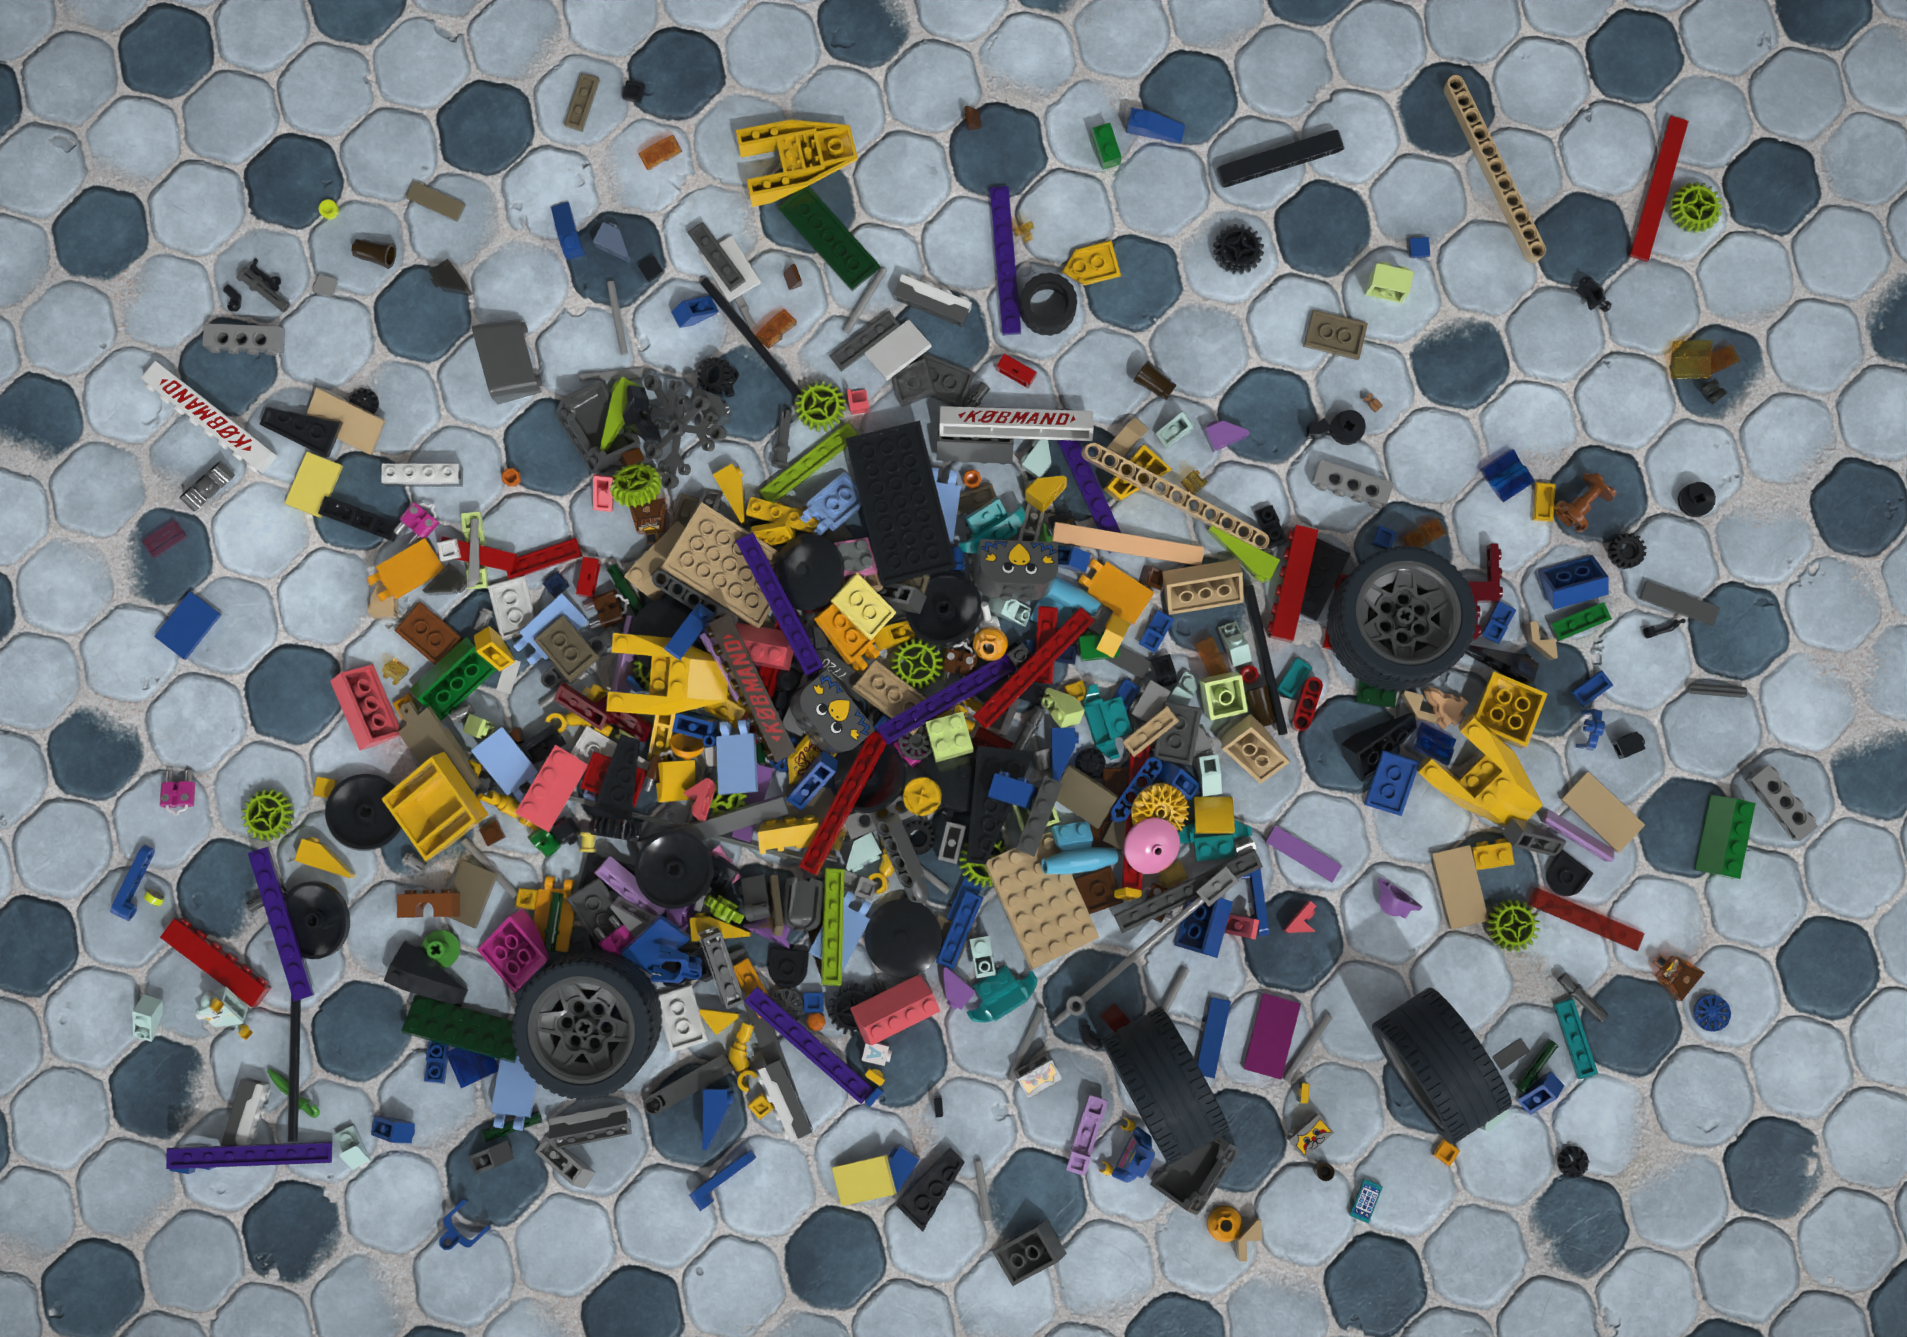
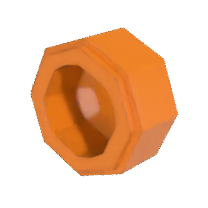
M507 468L502 473V481L508 487H516L521 482V474L514 468Z
M974 469L966 471L963 476L964 485L970 489L979 487L982 481L980 473Z
M819 1012L811 1013L806 1020L807 1027L814 1032L822 1030L826 1024L824 1015Z

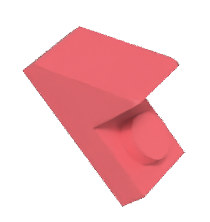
M593 475V510L613 511L614 498L610 492L612 480L614 479L613 476Z
M709 778L702 780L684 792L690 800L695 801L692 805V814L700 821H706L716 784Z
M1307 901L1284 927L1283 931L1285 933L1315 932L1304 920H1309L1315 914L1314 909L1316 905L1311 901Z
M1230 914L1225 933L1256 939L1259 920Z

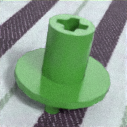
M447 930L431 932L422 943V948L427 952V955L433 961H438L441 964V968L453 965L460 955L461 946L458 938Z

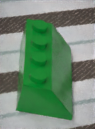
M466 636L418 680L410 690L426 708L431 707L436 716L442 721L452 712V709H455L497 669L476 652L475 643Z
M1709 796L1694 870L1729 879L1741 878L1756 803L1736 798Z

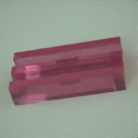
M172 521L143 540L142 543L146 546L150 555L156 558L185 539L186 535L176 521ZM179 533L178 536H176L175 538H173L172 540H170L169 542H167L166 544H164L163 546L154 551L155 547L165 542L173 535Z

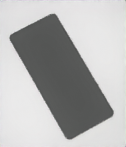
M1519 1039L1495 1055L1493 1059L1500 1070H1503L1527 1054L1529 1049L1523 1040Z

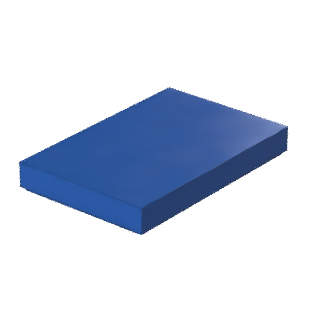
M190 591L154 637L182 659L186 660L222 614Z
M1382 749L1364 805L1402 816L1420 761Z
M660 914L621 950V955L633 961V963L649 974H652L653 965L660 967L666 962L658 961L659 954L669 955L668 953L660 952L661 944L678 951L690 940V935Z

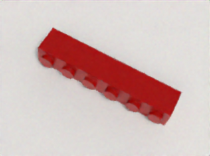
M1295 525L1293 529L1289 530L1287 540H1290L1289 548H1285L1283 558L1286 559L1285 566H1281L1279 577H1282L1281 585L1278 584L1276 587L1275 595L1278 598L1277 602L1273 603L1271 614H1274L1273 620L1269 621L1267 627L1269 638L1289 643L1294 641L1319 531L1317 529Z
M174 918L160 938L221 985L227 987L247 1005L257 1007L272 988L268 985V980L260 975L257 977L252 973L253 969L246 964H240L234 954L223 951L221 944L206 938L208 935L200 929L196 930L193 928L192 922L188 919Z

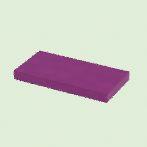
M1262 993L1243 1069L1282 1080L1301 1003Z

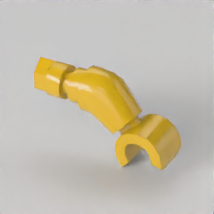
M571 711L567 715L561 712L552 713L546 718V722L549 723L555 717L561 720L562 725L557 729L558 733L564 732L568 725L571 727L582 725L590 728L593 726ZM609 725L601 731L594 727L595 731L606 737H609L613 729Z
M490 790L487 795L483 793L477 795L479 800L492 806L494 805L499 811L518 819L522 825H526L532 830L538 828V826L515 814L520 802L514 797L507 796L506 794L502 795L493 790Z
M885 847L882 849V862L878 869L880 872L868 877L873 881L876 878L882 880V887L876 890L875 894H883L889 889L890 882L888 876L891 877L895 872Z
M742 1023L740 1031H737L736 1034L737 1041H734L733 1046H730L728 1053L732 1066L736 1072H740L737 1083L738 1087L744 1092L750 1091V1086L744 1083V1077L751 1075L753 1078H756L758 1074L755 1070L748 1068L750 1064L747 1058L748 1051L746 1049L748 1045H746V1042H749L754 1026L747 1023Z

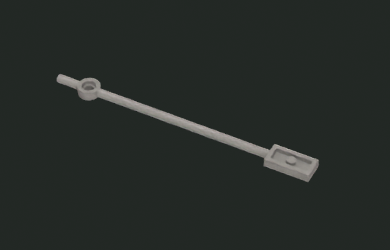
M1227 866L1222 868L1196 890L1199 897L1082 996H1071L1067 1000L1066 1009L1055 1017L1052 1023L1057 1027L1071 1014L1075 1016L1081 1015L1085 1011L1086 1002L1204 902L1211 906L1237 884L1239 880ZM1073 1002H1079L1080 1006L1075 1008Z

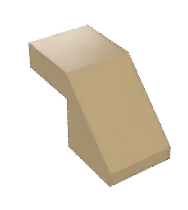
M1134 417L1109 444L1107 449L1125 457L1146 434L1149 428Z
M1538 621L1525 624L1528 644L1548 660L1558 658L1556 639L1540 640Z
M1406 690L1401 692L1402 700L1409 712L1415 714L1416 720L1429 724L1437 723L1438 715L1420 710L1424 695Z
M1259 1217L1254 1218L1236 1238L1237 1259L1239 1261H1247L1246 1241H1262V1226Z

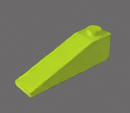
M623 376L612 387L613 393L600 450H604L605 453L608 452L625 424L622 415L627 386H639Z
M1213 526L1209 528L1208 533L1233 558L1238 559V562L1254 576L1256 581L1261 583H1268L1280 559Z

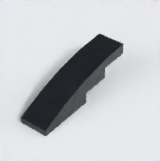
M324 497L318 512L319 515L394 542L397 534L393 530L399 523L341 501Z

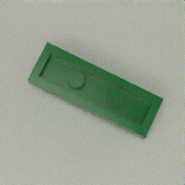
M1603 602L1550 624V627L1558 642L1612 620Z

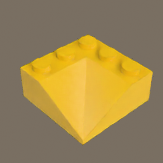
M1493 671L1473 710V714L1502 741L1518 748H1525L1529 743L1548 693Z

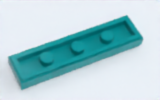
M1574 998L1554 1003L1553 1005L1577 1078L1583 1079L1598 1074Z

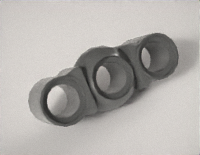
M219 461L207 474L203 475L194 485L183 492L179 498L194 512L207 501V498H211L216 494L220 487L222 488L235 474L222 461Z

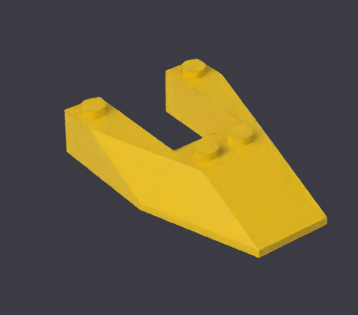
M790 119L736 130L741 158L779 151L783 169L782 173L746 179L752 207L775 202L858 160L850 125Z
M613 633L612 653L652 656L649 695L609 691L606 711L665 716L727 701L728 683L712 654L691 646L681 660L664 650L671 638Z
M1473 713L1458 726L1460 732L1484 753L1469 770L1458 779L1431 753L1419 764L1418 773L1455 804L1503 827L1507 826L1511 818L1527 821L1543 806L1516 753Z

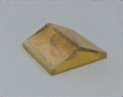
M1713 340L1673 341L1671 379L1711 378Z

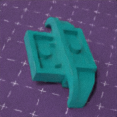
M996 497L966 516L965 519L973 534L970 535L971 538L969 540L957 543L962 552L976 553L980 539L1007 540L1018 533V529L1022 526L1025 519V511L1021 503L1017 505L1014 511L1006 512L1000 499Z
M1098 684L1088 686L1084 699V712L1094 744L1110 760L1119 758L1120 754L1117 750L1115 739L1133 733L1122 697L1103 702L1100 697Z
M1234 820V834L1195 833V823L1186 825L1182 828V831H1178L1180 844L1194 842L1197 862L1235 857L1233 838L1252 836L1251 826Z
M1004 966L995 972L996 975L988 976L975 984L974 988L983 1002L980 1003V1007L966 1012L969 1018L974 1022L980 1023L996 1022L1028 1002L1038 981L1034 972H1029V975L1022 981L1020 979L1016 981L1008 967Z

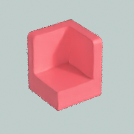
M847 389L851 415L870 412L867 391L858 390L851 392V389Z

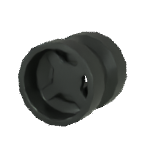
M1716 378L1700 389L1703 395L1709 397L1708 400L1712 405L1728 393L1719 386Z

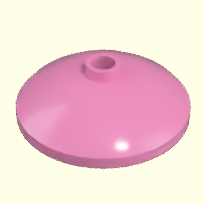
M1151 817L1141 820L1131 828L1126 836L1124 843L1125 858L1130 866L1140 873H1159L1168 868L1176 859L1180 848L1179 834L1176 828L1165 819Z

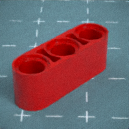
M1318 677L1307 679L1302 686L1291 720V726L1295 731H1304L1311 725L1323 689V683ZM1310 681L1317 684L1316 691L1309 689L1308 684ZM1304 699L1311 702L1310 709L1303 707L1302 702ZM1299 717L1305 720L1303 728L1299 727L1296 723Z

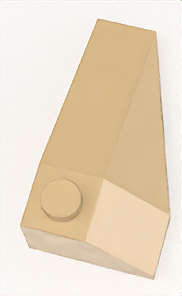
M676 521L624 576L653 601L660 600L665 594L664 591L653 584L652 576L661 569L663 562L685 528L679 521ZM660 573L659 579L662 582H666V576Z

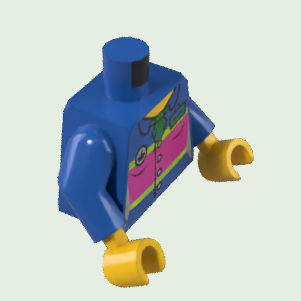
M1125 1118L1128 1121V1126H1120L1123 1130L1133 1132V1134H1131L1115 1166L1116 1168H1113L1106 1161H1102L1101 1163L1105 1164L1106 1168L1103 1171L1098 1170L1106 1176L1112 1174V1177L1129 1183L1137 1177L1143 1178L1155 1157V1151L1152 1148V1137L1139 1126L1136 1127L1135 1121Z

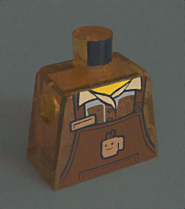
M665 498L651 500L650 504L645 503L643 507L641 505H637L636 508L632 505L630 506L636 531L640 535L646 534V544H655L658 541L657 533L666 531L668 503Z
M1659 954L1653 960V964L1660 969L1656 973L1655 978L1673 999L1677 1001H1683L1705 973L1678 956H1670L1667 960Z

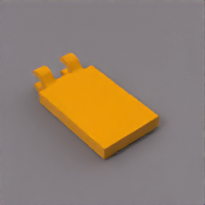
M424 538L375 567L377 573L369 576L366 580L370 586L381 580L386 590L379 593L377 597L382 602L391 596L397 600L446 570Z
M1092 559L1088 567L1096 571L1095 575L1090 580L1082 574L1078 583L1088 589L1087 593L1100 601L1103 606L1112 612H1116L1134 625L1155 592L1112 564L1106 562L1103 566L1097 560Z
M832 602L814 618L847 665L852 663L856 672L863 671L868 666L861 657L864 653L868 660L876 659L880 655V652L873 645L876 639L868 640Z
M546 876L545 889L538 890L534 922L544 943L546 935L544 929L547 928L552 892L563 893L564 897L558 928L560 934L557 935L555 951L569 952L575 911L566 897L573 893L575 880L565 879L564 889L554 888L556 877Z

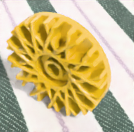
M1152 784L1143 789L1135 798L1131 809L1132 823L1135 825L1146 818L1158 817L1170 822L1176 830L1182 831L1181 826H1185L1183 823L1184 819L1188 820V817H1186V815H1189V812L1186 810V808H1189L1187 805L1188 801L1184 798L1185 796L1181 791L1170 784Z

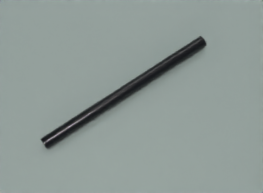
M708 278L702 280L700 283L794 398H797V395L802 393L798 386Z
M1248 585L1244 589L1266 684L1269 689L1278 735L1288 734L1254 585Z
M292 995L288 1142L298 1141L301 1000L294 1002Z

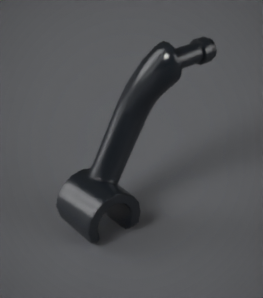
M254 259L250 269L268 282L272 290L278 291L281 279L277 276L269 277L256 266L258 259Z
M1684 618L1681 620L1675 619L1669 626L1655 630L1654 626L1644 628V636L1648 639L1671 632L1681 623H1685L1686 620Z

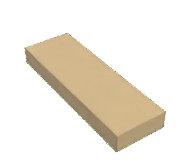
M1166 706L1122 741V743L1132 756L1135 757L1180 720Z

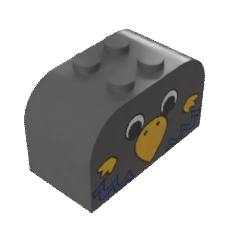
M980 539L975 556L976 585L979 591L987 597L1003 601L1018 599L1027 602L1046 597L1052 588L1058 572L1057 542Z
M828 669L812 676L793 693L790 699V710L797 720L796 724L798 727L807 732L809 735L808 739L813 745H817L828 754H838L852 750L875 731V728Z

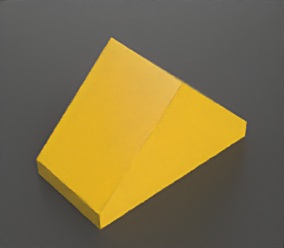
M1113 615L1096 650L1114 658L1131 623Z
M704 1008L699 1011V1014L715 1035L719 1034L740 1017V1013Z

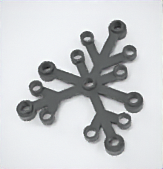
M648 375L645 378L644 386L647 390L655 392L663 407L660 408L649 404L650 416H668L671 422H665L662 419L654 421L659 431L669 430V432L662 438L661 443L648 444L645 454L648 458L658 459L663 454V448L673 439L672 451L664 460L658 463V469L660 472H669L662 476V486L674 489L679 484V478L676 476L677 467L680 475H689L691 472L690 465L684 464L679 454L681 436L685 432L696 434L702 444V449L711 452L715 448L713 440L722 441L725 439L727 430L721 425H713L711 428H707L710 424H716L719 420L718 414L713 412L707 413L705 419L698 426L687 425L700 411H705L710 407V400L706 396L696 395L692 401L693 407L684 416L685 407L689 405L690 398L687 395H679L677 398V414H675L676 395L682 388L681 382L677 380L670 381L669 398L667 399L661 389L662 381L660 378Z

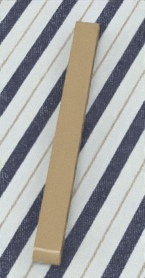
M1452 75L1444 86V94L1525 259L1529 263H1537L1546 253L1545 244L1463 78L1459 75ZM1450 84H1455L1458 89H1453ZM1458 100L1464 101L1466 105H1460ZM1466 117H1471L1474 122H1469ZM1474 133L1480 134L1482 138H1476ZM1482 150L1489 151L1490 155H1485ZM1491 166H1495L1498 172L1492 171ZM1499 183L1505 184L1506 189L1501 188ZM1507 199L1512 200L1514 205L1508 204ZM1515 216L1521 217L1522 222H1518ZM1523 233H1528L1531 239L1525 238ZM1532 249L1537 250L1539 255H1534Z
M1090 443L1082 448L1081 454L1086 461L1195 519L1230 534L1258 549H1264L1268 546L1269 537L1265 532L1097 443ZM1089 447L1095 449L1096 454L1094 457L1088 455ZM1106 456H1110L1112 458L1111 466H1107L1105 464L1104 460ZM1123 465L1128 466V475L1122 473L1121 468ZM1140 474L1146 477L1144 484H1141L1138 480ZM1156 483H1160L1162 485L1163 489L1161 493H1158L1155 490ZM1174 491L1179 494V500L1177 502H1175L1172 499V493ZM1191 500L1196 504V508L1193 511L1188 505ZM1207 509L1212 511V518L1210 520L1205 516ZM1224 518L1228 519L1229 526L1227 528H1224L1222 525V520ZM1240 527H1243L1245 529V535L1243 537H1241L1238 532ZM1257 536H1260L1262 539V543L1259 546L1255 543Z

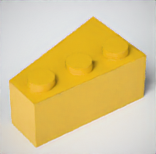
M1146 445L1139 446L1128 459L1159 477L1173 470ZM1123 465L1121 468L1124 475L1129 473L1127 465ZM1140 474L1138 477L1141 484L1146 482V477L1143 474ZM1114 476L1103 490L1118 502L1138 491L1139 488Z
M807 815L801 819H796L790 816L785 817L784 820H776L774 818L762 822L758 830L760 854H766V850L777 848L779 852L784 851V847L795 846L796 849L809 847L821 825L820 817L815 818L814 815Z

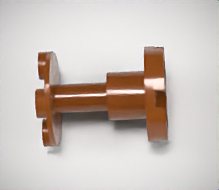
M1585 473L1583 475V480L1589 489L1582 497L1576 496L1570 504L1560 500L1553 507V509H1556L1555 514L1568 527L1571 525L1576 527L1574 530L1576 532L1582 533L1588 527V522L1584 516L1591 510L1590 504L1598 496L1606 501H1612L1617 494L1612 487L1607 486L1603 482V477L1598 473L1593 475Z

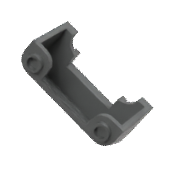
M521 319L472 326L488 391L491 398L498 405L542 393L540 387L543 386L540 375L536 376L533 370L525 340L526 333H528L526 322H522Z
M602 381L562 397L556 409L559 422L592 473L603 470L619 460L623 452L638 448L641 444L636 433L632 431L625 432L622 427L608 452L605 453L604 450H600L609 411V404L607 402L610 396L608 387L604 386Z
M1223 1137L1215 1138L1214 1141L1207 1145L1204 1144L1203 1147L1194 1150L1189 1155L1182 1156L1183 1158L1168 1164L1165 1170H1156L1151 1177L1150 1185L1186 1211L1197 1215L1208 1202L1236 1158L1239 1149Z

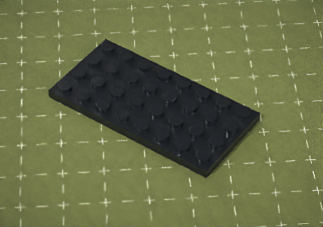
M920 420L845 438L881 586L956 569Z

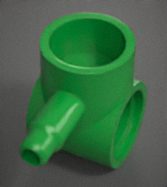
M540 827L527 836L530 842L546 858L550 857L561 847V844L556 840L551 831L548 833Z

